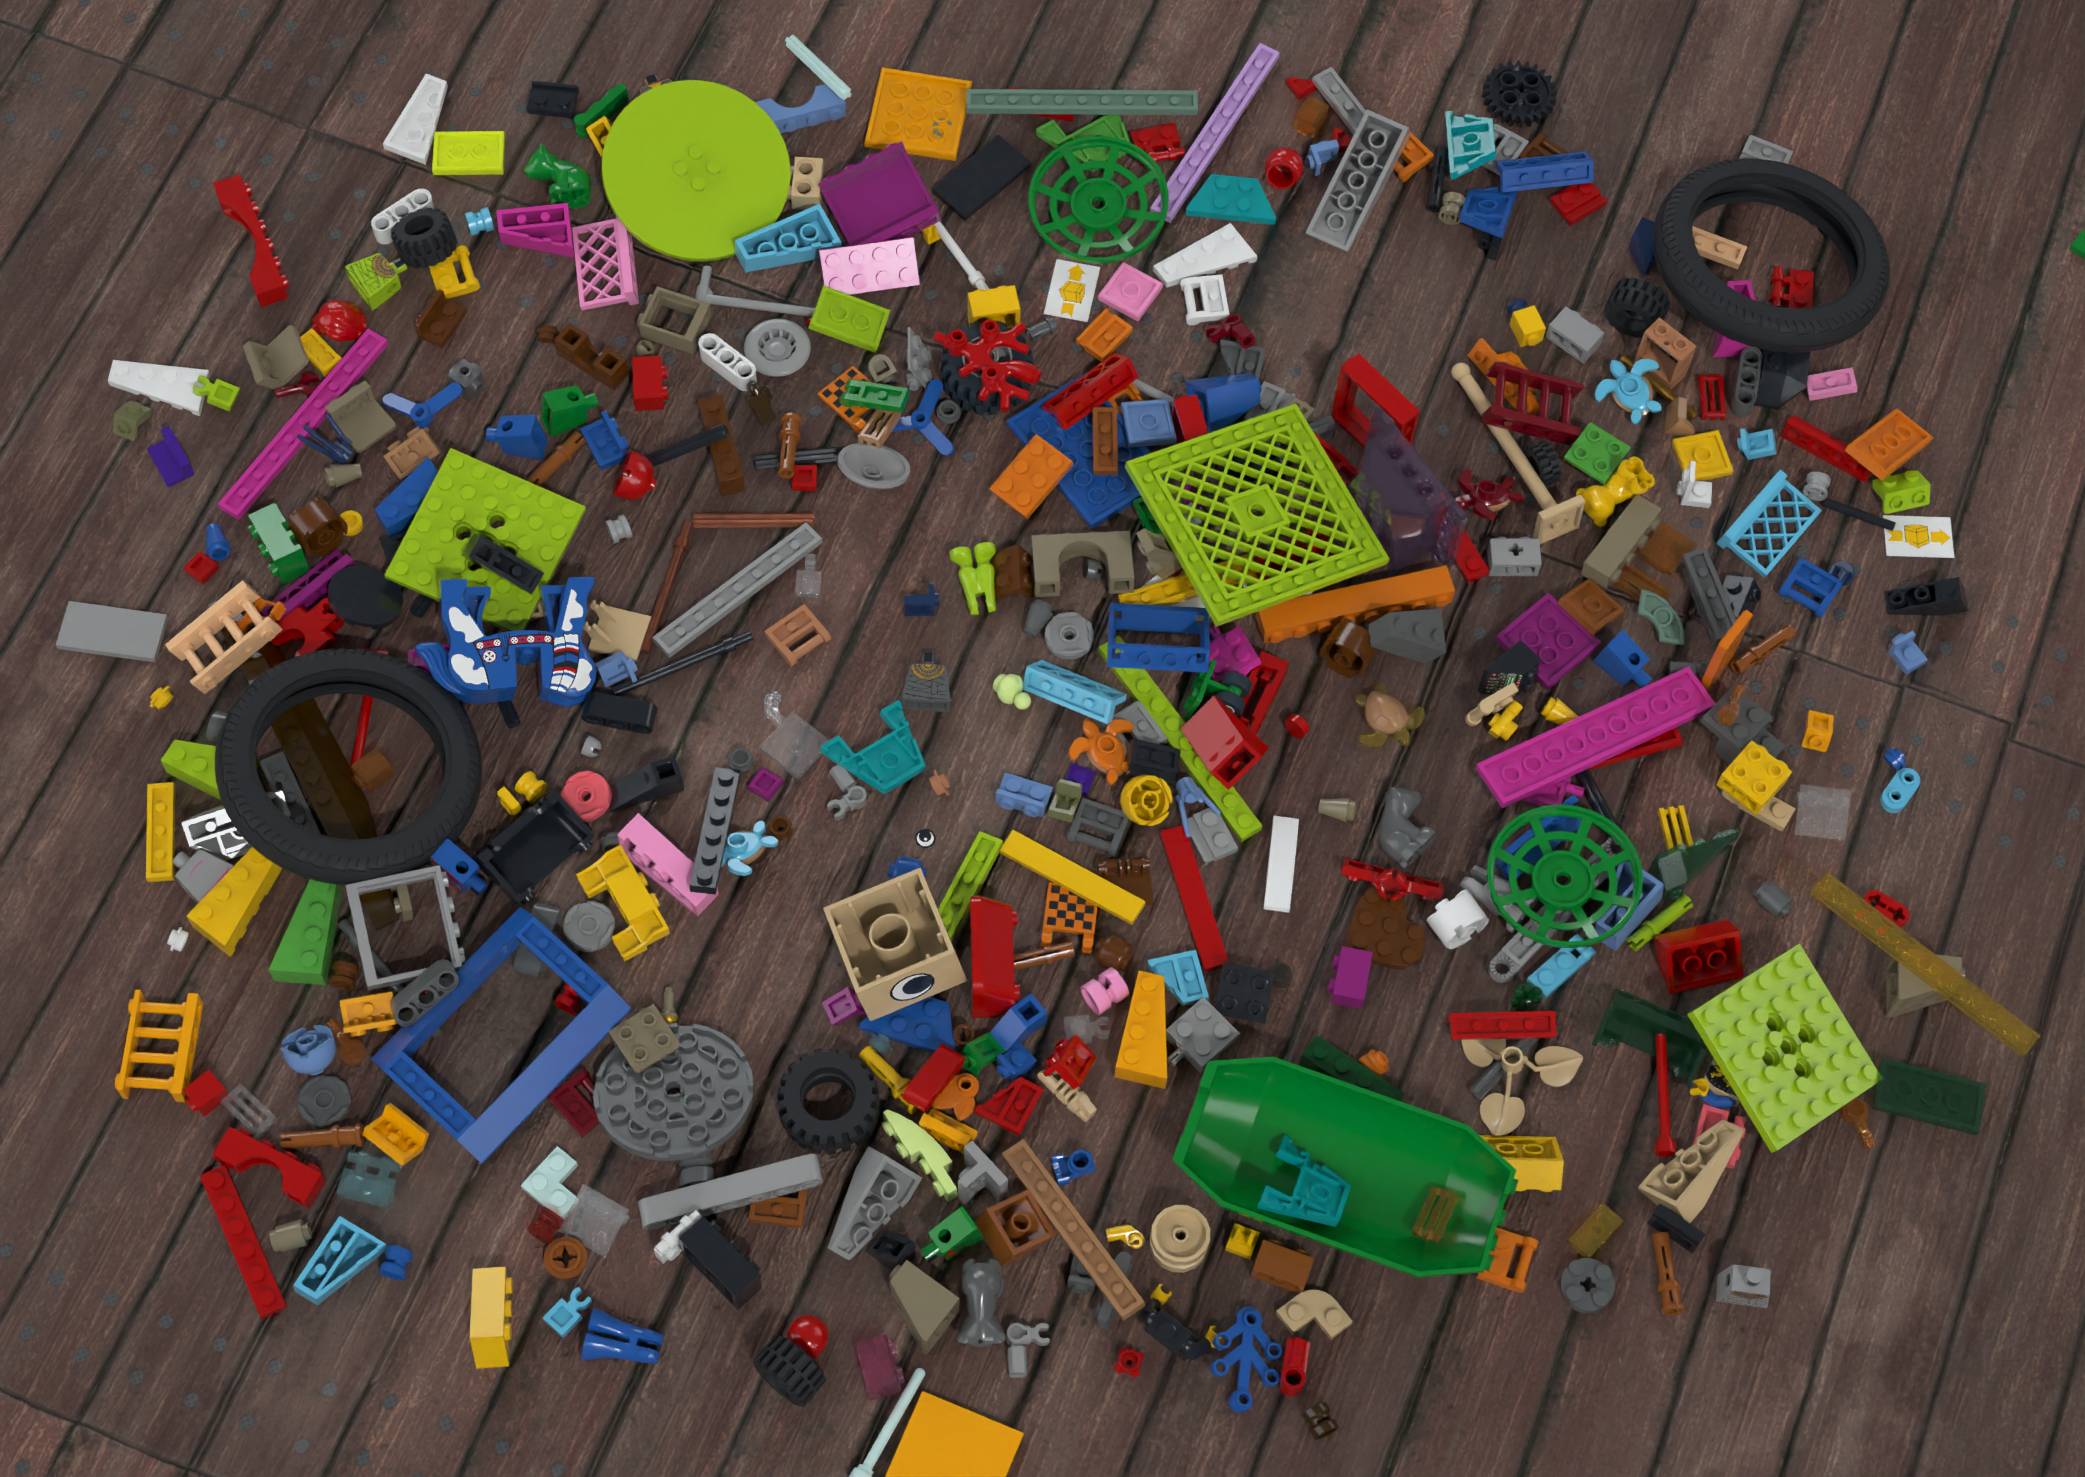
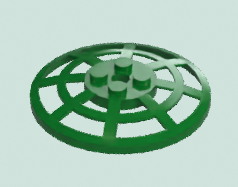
M1106 136L1079 138L1065 143L1052 151L1036 169L1028 193L1031 220L1045 243L1067 258L1091 264H1108L1122 261L1144 250L1161 231L1169 207L1166 179L1153 158L1130 142ZM1091 147L1110 148L1107 161H1089L1078 164L1073 152ZM1119 151L1137 158L1150 172L1138 179L1130 170L1116 164ZM1064 157L1070 169L1058 179L1053 188L1041 184V179L1047 170L1056 161ZM1105 169L1102 178H1091L1088 180L1083 171ZM1114 172L1121 174L1132 184L1122 189L1117 183L1112 181ZM1073 176L1076 178L1079 185L1075 188L1072 195L1060 191ZM1155 179L1161 193V213L1147 212V196L1144 186ZM1037 192L1050 197V213L1053 220L1051 223L1040 225L1036 212ZM1135 192H1138L1140 211L1126 208V198ZM1057 200L1070 204L1072 215L1060 219L1057 212ZM1095 201H1102L1105 206L1097 209L1092 204ZM1123 218L1136 219L1137 221L1133 227L1123 235L1117 225ZM1144 221L1157 222L1151 235L1139 246L1133 248L1127 241L1138 232ZM1078 223V225L1086 229L1083 239L1076 237L1065 227ZM1059 230L1068 240L1080 245L1078 253L1069 252L1058 246L1047 236V233ZM1109 231L1114 240L1106 242H1092L1095 232ZM1117 245L1125 252L1110 257L1087 256L1090 248L1103 249Z
M1546 805L1531 809L1517 816L1498 834L1491 847L1487 861L1486 877L1488 890L1500 915L1523 936L1551 947L1580 948L1597 944L1610 938L1630 920L1639 903L1642 892L1643 873L1641 862L1635 847L1627 835L1606 817L1578 806ZM1565 816L1581 819L1582 821L1577 833L1566 831L1545 833L1540 819ZM1530 822L1535 837L1523 844L1515 856L1501 849L1504 842L1513 832ZM1591 824L1600 827L1611 835L1623 851L1609 858L1608 854L1598 844L1587 838ZM1567 840L1573 843L1570 851H1553L1549 841ZM1539 845L1543 857L1540 858L1535 866L1522 860L1528 851ZM1585 846L1594 852L1601 862L1590 866L1579 855L1582 847ZM1496 859L1510 865L1509 886L1511 894L1497 895L1494 883ZM1628 860L1633 874V894L1631 898L1616 895L1618 880L1614 867ZM1517 870L1532 876V888L1523 891L1518 890ZM1607 871L1609 879L1608 893L1594 889V876ZM1558 876H1565L1569 879L1570 883L1568 885H1560L1556 878ZM1537 897L1547 906L1543 917L1532 911L1524 901ZM1589 898L1604 902L1602 907L1588 918L1581 908ZM1517 903L1518 907L1529 918L1539 923L1536 933L1525 929L1514 921L1503 906ZM1612 905L1627 908L1625 914L1616 925L1607 932L1598 935L1592 924L1601 919ZM1557 910H1571L1577 922L1560 923L1554 922L1553 918ZM1549 928L1557 930H1576L1581 928L1588 939L1567 942L1545 937Z

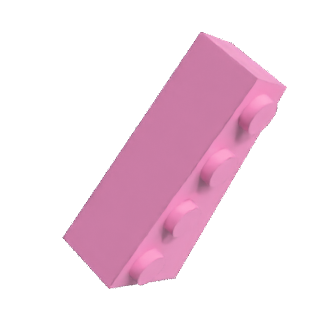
M639 813L617 834L619 845L622 846L631 863L695 915L699 916L719 895L718 887L716 895L690 892V881L695 862L687 858Z

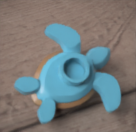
M1640 359L1635 362L1631 371L1627 372L1626 367L1620 361L1612 360L1610 371L1616 379H1604L1599 383L1594 395L1596 401L1601 402L1608 393L1612 392L1617 405L1631 413V422L1635 425L1641 421V416L1647 415L1649 411L1652 413L1660 412L1661 405L1656 401H1652V386L1649 380L1643 376L1645 372L1658 370V363L1651 359Z
M764 821L755 823L753 831L734 832L728 835L722 866H726L733 874L749 875L752 873V868L747 865L755 861L764 852L766 847L777 846L778 839L763 834L766 831Z

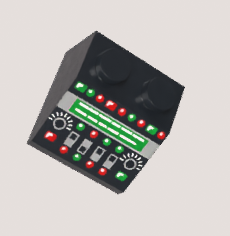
M1519 640L1484 669L1478 691L1481 694L1492 695L1514 682L1519 691L1513 696L1519 695L1522 691L1526 693L1536 684L1535 678L1540 673L1538 669L1542 660L1522 640Z

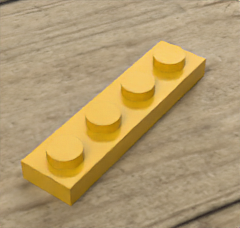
M174 782L147 784L146 880L148 882L174 880L173 860L175 856Z

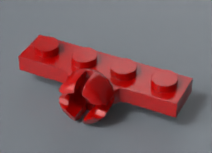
M1348 858L1344 859L1341 874L1346 875L1345 877L1352 881H1360L1361 879L1370 881V884L1376 887L1378 894L1383 899L1387 897L1391 898L1390 901H1396L1405 894H1410V892L1420 894L1421 898L1435 901V899L1441 900L1444 883L1406 874L1396 869H1387Z

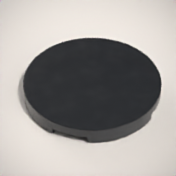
M354 565L345 567L332 577L328 587V603L331 609L341 620L352 626L356 624L363 627H371L373 630L387 627L398 618L403 606V595L398 584L386 579L383 571L370 566Z

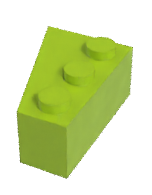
M174 740L161 759L166 772L221 800L215 777L216 746ZM255 756V764H256V769H257L258 766H259V763H258L257 758H256V756Z

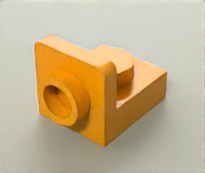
M1809 710L1806 717V730L1802 747L1826 752L1833 734L1834 715Z

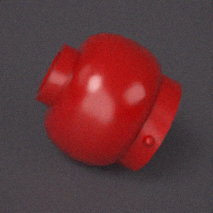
M1287 147L1272 151L1267 157L1264 167L1267 181L1277 189H1288L1297 183L1302 177L1304 170L1303 159L1299 153Z

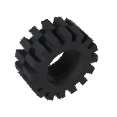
M1542 441L1525 448L1526 458L1545 487L1561 481L1562 473L1560 470L1562 468L1559 465L1560 460L1556 457L1557 453L1553 451V446L1549 445L1548 441Z

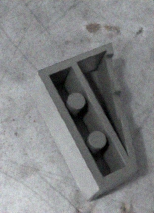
M1441 608L1392 612L1368 624L1370 644L1373 648L1424 664L1446 653Z

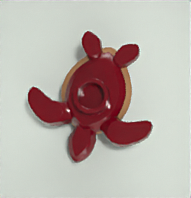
M1465 469L1460 473L1458 485L1466 495L1455 497L1451 502V507L1456 511H1463L1468 508L1484 519L1494 520L1496 519L1495 511L1506 507L1511 501L1523 502L1524 496L1519 492L1511 490L1514 486V479L1511 477L1505 478L1502 485L1487 480L1474 484L1471 479V470Z

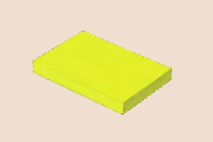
M434 132L433 175H504L505 132Z

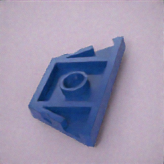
M1498 186L1469 190L1460 214V222L1503 238L1518 191L1502 192L1498 191Z
M932 997L925 998L873 1021H870L867 1016L859 1025L860 1031L930 1053H934L942 1043L956 1051L952 1037L953 1030L949 1003Z

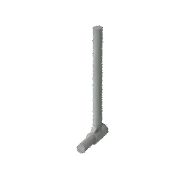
M703 266L695 299L710 303V306L714 304L808 317L813 316L815 311L813 307L713 295L709 288L712 268L710 266Z

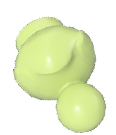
M1001 674L995 679L993 689L997 692L999 699L1003 703H1014L1019 710L1027 709L1030 706L1031 698L1027 693L1022 692L1023 681L1019 675Z

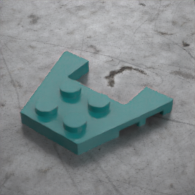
M899 700L882 709L879 715L893 732L858 753H853L839 735L820 746L821 754L884 795L923 772L926 766L917 742L912 737L909 722L905 719L902 711L903 707Z
M1284 1135L1275 1157L1300 1169L1294 1189L1290 1197L1266 1185L1257 1208L1336 1227L1340 1221L1351 1185L1326 1165L1320 1167L1309 1158L1310 1153L1308 1151H1300L1291 1144L1293 1140Z

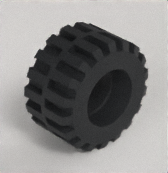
M432 208L419 209L408 213L407 216L399 219L400 221L394 225V229L391 232V237L399 256L403 259L406 266H412L416 269L435 266L445 261L447 257L453 254L452 252L457 247V238L448 216H446L445 212L436 208L433 210Z
M1631 277L1630 279L1623 278L1622 281L1619 280L1614 286L1604 307V316L1609 320L1608 323L1614 326L1616 330L1623 332L1627 336L1642 338L1644 332L1658 318L1664 321L1670 309V301L1667 299L1666 293H1663V290L1652 282H1648L1645 279H1637L1636 277Z
M775 1335L753 1359L755 1369L760 1376L781 1396L801 1407H804L826 1382V1377L817 1363L792 1341L779 1335Z

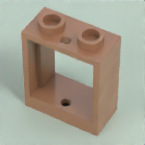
M1658 318L1644 332L1634 361L1636 362L1640 359L1656 361L1660 370L1649 371L1648 373L1669 390H1672L1686 376L1697 346L1661 318ZM1657 344L1658 346H1660L1667 353H1669L1671 356L1677 359L1678 362L1676 363L1675 361H1673L1662 351L1656 348L1655 345Z

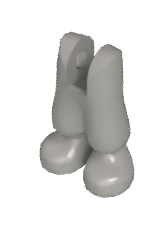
M1475 865L1470 870L1473 878L1464 877L1460 886L1464 890L1467 889L1489 911L1499 916L1500 913L1495 907L1488 890L1487 870ZM1494 875L1497 895L1511 894L1509 881ZM1536 897L1524 902L1533 910L1539 899ZM1510 904L1503 906L1514 921L1521 925L1525 913L1518 905ZM1506 921V929L1514 933L1516 930Z

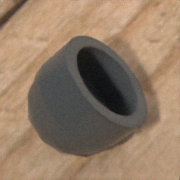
M1087 560L1084 578L1088 580L1099 579L1102 574L1097 572L1098 569H1103L1102 564L1095 560Z

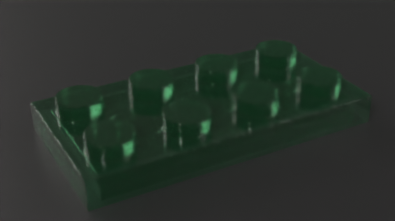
M1885 1058L1881 1059L1878 1070V1083H1876L1872 1106L1873 1110L1972 1135L1979 1133L1986 1089L1985 1083Z

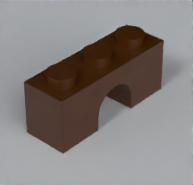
M571 323L554 339L557 355L613 391L629 375L626 358L608 347L603 352L599 351L590 342L589 335Z

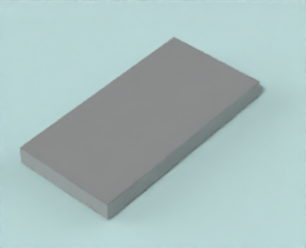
M69 601L56 647L62 650L156 663L168 616L167 614Z

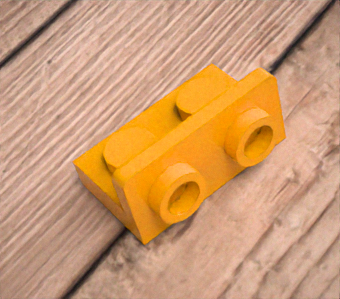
M931 1109L928 1115L924 1113L919 1121V1126L936 1141L964 1154V1147L971 1141L974 1142L978 1135L975 1129L935 1109Z

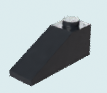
M473 534L461 555L531 595L544 575L542 571L478 534Z

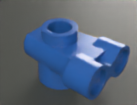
M1077 1150L1069 1156H1063L1062 1153L1050 1156L1058 1186L1070 1184V1180L1096 1171L1091 1152ZM1078 1163H1081V1164H1083L1085 1167H1083V1168H1078V1167H1076L1075 1165L1078 1164Z

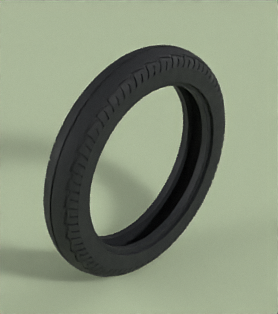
M1750 158L1724 160L1709 164L1680 180L1664 198L1655 218L1653 251L1658 269L1668 289L1678 302L1700 322L1702 321L1703 324L1723 336L1745 345L1788 353L1810 352L1829 348L1852 338L1862 331L1877 315L1885 300L1889 286L1890 266L1886 246L1878 228L1866 211L1852 197L1828 180L1805 169L1782 162ZM1732 202L1766 203L1792 211L1815 224L1837 246L1848 269L1849 289L1839 298L1824 305L1811 308H1783L1767 305L1748 298L1727 286L1704 263L1695 246L1692 231L1693 221L1704 212L1716 206Z
M328 649L310 652L286 660L264 672L244 689L228 711L218 735L215 750V777L219 795L227 815L242 837L256 851L281 868L304 878L329 884L348 885L419 870L431 863L430 857L447 838L454 843L467 826L476 808L482 784V759L475 730L466 712L454 696L429 674L406 661L375 651ZM348 693L383 700L413 717L430 736L441 761L443 774L441 789L430 807L419 818L391 834L360 840L338 839L317 834L305 829L285 816L269 799L261 785L255 764V753L261 738L269 726L291 707L318 696Z

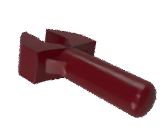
M303 373L299 383L276 388L274 390L275 396L280 398L301 392L309 398L320 384L308 385L320 382L319 377L313 373Z

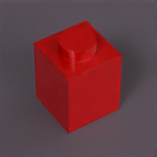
M207 1070L183 1089L188 1097L184 1100L194 1113L199 1111L204 1117L230 1097L224 1086L210 1070Z

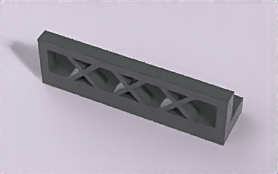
M1705 547L1683 554L1680 569L1712 648L1715 651L1719 642L1735 623L1736 618Z

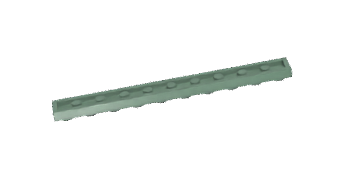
M967 89L966 106L967 114L1198 115L1197 90Z

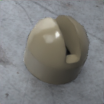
M647 339L638 342L636 345L637 357L655 356L654 344Z

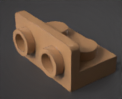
M418 426L406 434L409 439L403 443L398 440L387 447L389 452L383 457L400 480L410 475L427 457L431 460L441 453V450L428 432L430 430L428 427L420 429Z

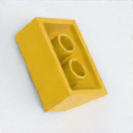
M1479 1135L1516 1169L1514 1179L1518 1180L1515 1191L1537 1189L1543 1192H1551L1553 1190H1561L1564 1160L1556 1137Z

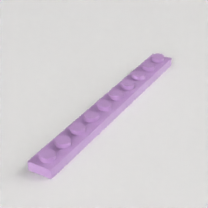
M1259 43L1167 182L1169 207L1165 221L1171 223L1279 59L1280 52ZM1161 193L1151 206L1150 212L1161 213Z

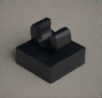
M1482 231L1478 248L1483 250L1489 249L1487 258L1496 261L1502 238Z

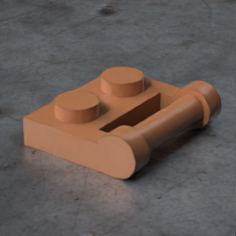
M805 604L764 631L766 638L783 656L785 662L790 667L794 666L799 658L821 643L826 644L831 640L829 632ZM814 630L817 635L792 652L789 650V646Z

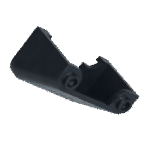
M554 789L546 792L480 848L471 859L480 866V870L515 904L520 902L525 904L535 895L532 891L539 882L571 854L577 851L580 854L585 852L592 845L590 840L595 835L558 791Z

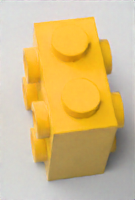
M1751 740L1721 774L1716 785L1757 816L1784 786L1792 771L1786 763L1770 755L1765 747Z

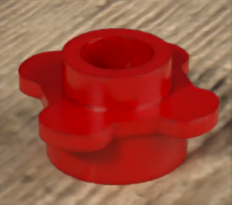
M1126 1347L1119 1349V1359L1114 1365L1115 1372L1118 1374H1130L1132 1378L1138 1377L1141 1372L1139 1369L1140 1364L1144 1361L1143 1353ZM1128 1360H1130V1361L1132 1362L1131 1365H1128V1364H1127V1361H1128Z

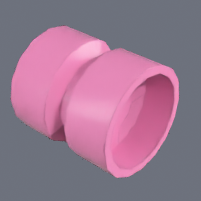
M1112 967L1099 974L1098 980L1092 979L1080 987L1084 1000L1097 1015L1111 1008V1002L1118 1003L1129 996L1126 983Z

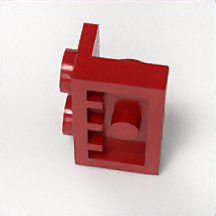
M1077 1034L1068 1040L1062 1038L1054 1046L1055 1052L1045 1061L1047 1066L1042 1072L1047 1077L1057 1071L1073 1090L1082 1084L1097 1057Z

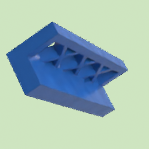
M1585 151L1496 161V169L1500 173V190L1502 192L1593 183L1594 160Z
M1572 795L1562 805L1576 806L1578 799ZM1554 816L1543 818L1541 824L1545 833L1554 831L1576 833L1582 820L1574 817ZM1532 828L1504 851L1515 856L1523 844L1535 837ZM1566 840L1549 841V844L1554 851ZM1539 845L1528 851L1522 860L1535 866L1540 858L1543 857ZM1497 859L1495 867L1509 880L1510 865ZM1517 870L1516 880L1522 877L1525 873L1520 870Z

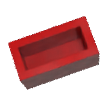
M661 356L632 357L635 410H664V400H669L668 385L664 386L663 379H668L667 365H662Z

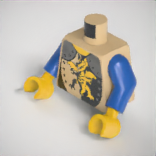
M1713 1058L1704 1078L1693 1080L1697 1088L1690 1089V1094L1693 1096L1699 1095L1705 1103L1715 1108L1737 1107L1740 1100Z

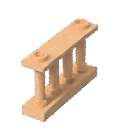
M243 580L165 644L168 650L181 661L185 659L189 661L197 673L190 682L204 694L215 688L219 682L283 630L269 616L265 619L262 618L253 605V602L259 598V595ZM244 610L256 625L245 636L233 620ZM224 626H226L236 641L226 651L223 650L214 637ZM205 642L217 658L206 668L194 652Z

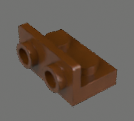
M439 289L435 296L430 297L426 309L415 320L418 338L443 349L467 314L466 307L446 299L444 291Z

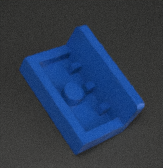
M606 411L601 412V420L580 428V433L586 440V444L601 471L625 461L627 457L626 450L629 449L626 438L619 436L617 432L619 428L614 417L609 418Z

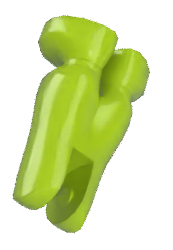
M983 542L974 547V556L977 562L976 569L973 568L972 553L969 547L952 549L949 552L950 560L961 567L958 577L966 596L970 614L979 615V605L976 597L984 595L986 596L985 602L988 612L996 611L995 570L989 562L996 552L995 544Z

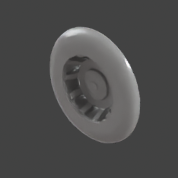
M770 319L759 323L748 333L744 343L745 357L755 365L756 371L768 376H786L796 372L807 362L811 352L810 339L804 329L786 319Z

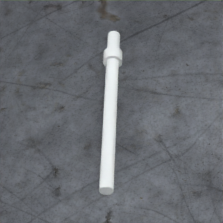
M940 221L937 222L935 226L938 235L969 276L968 280L972 286L988 290L989 287L986 285L985 278L981 272L975 270Z

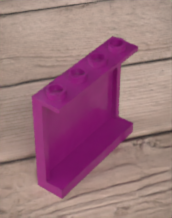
M902 141L888 145L884 151L878 154L868 155L864 158V161L856 165L851 164L845 167L843 172L835 176L829 175L818 184L849 246L908 238L942 220L937 206L933 203Z

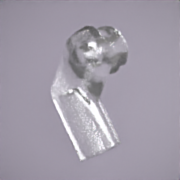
M775 691L769 692L765 696L763 712L779 729L786 724L787 719L778 711L782 695Z

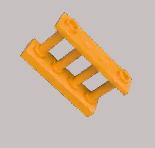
M135 990L134 999H130L128 1006L131 1016L121 1071L117 1073L115 1078V1089L118 1090L123 1099L129 1098L130 1087L168 1090L176 1102H185L184 1100L188 1098L183 1089L190 1084L204 1004L199 994L188 993L187 1001L182 1004L146 1002V998L141 990ZM144 1013L181 1015L183 1018L182 1027L179 1026L178 1029L141 1027ZM139 1037L175 1039L179 1042L178 1052L175 1051L174 1054L137 1052ZM135 1062L171 1064L175 1067L174 1076L169 1079L132 1077Z

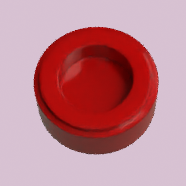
M1291 714L1284 721L1288 732L1298 739L1304 738L1310 730L1308 723L1300 715Z

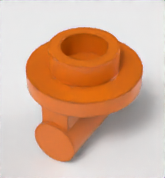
M1370 1050L1358 1060L1361 1065L1380 1077L1389 1070L1387 1065L1389 1060L1381 1051Z

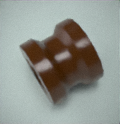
M345 961L334 962L332 967L334 974L329 979V985L340 990H354L356 985L354 978L358 975L359 967Z

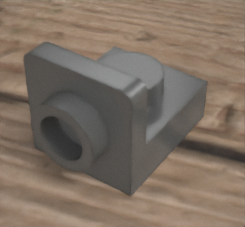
M1074 1255L1067 1288H1072L1073 1292L1083 1295L1088 1294V1292L1094 1293V1281Z

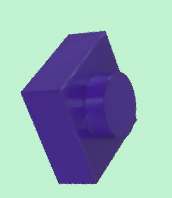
M1072 763L1066 780L1082 784V796L1087 797L1096 771Z

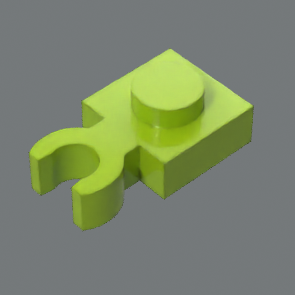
M199 376L198 383L204 385V387L194 386L193 394L200 397L206 395L208 396L207 403L230 412L240 388L216 379L215 383L212 384L207 377Z

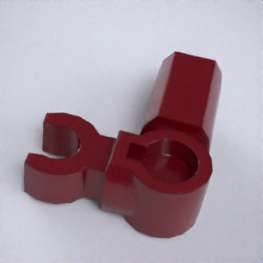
M1239 314L1228 315L1224 320L1220 321V324L1210 325L1205 328L1206 335L1210 337L1212 343L1220 341L1225 336L1227 338L1233 336L1244 349L1255 344L1254 335L1243 324L1242 317Z

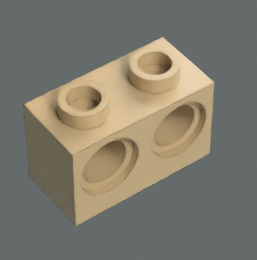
M795 157L794 166H790V180H793L789 187L787 199L792 201V209L806 210L818 204L821 205L822 192L818 184L822 182L824 175L823 158Z

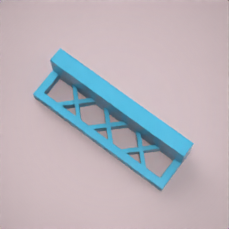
M1044 660L1028 665L1023 681V690L1105 724L1112 722L1115 706L1124 702L1127 695Z

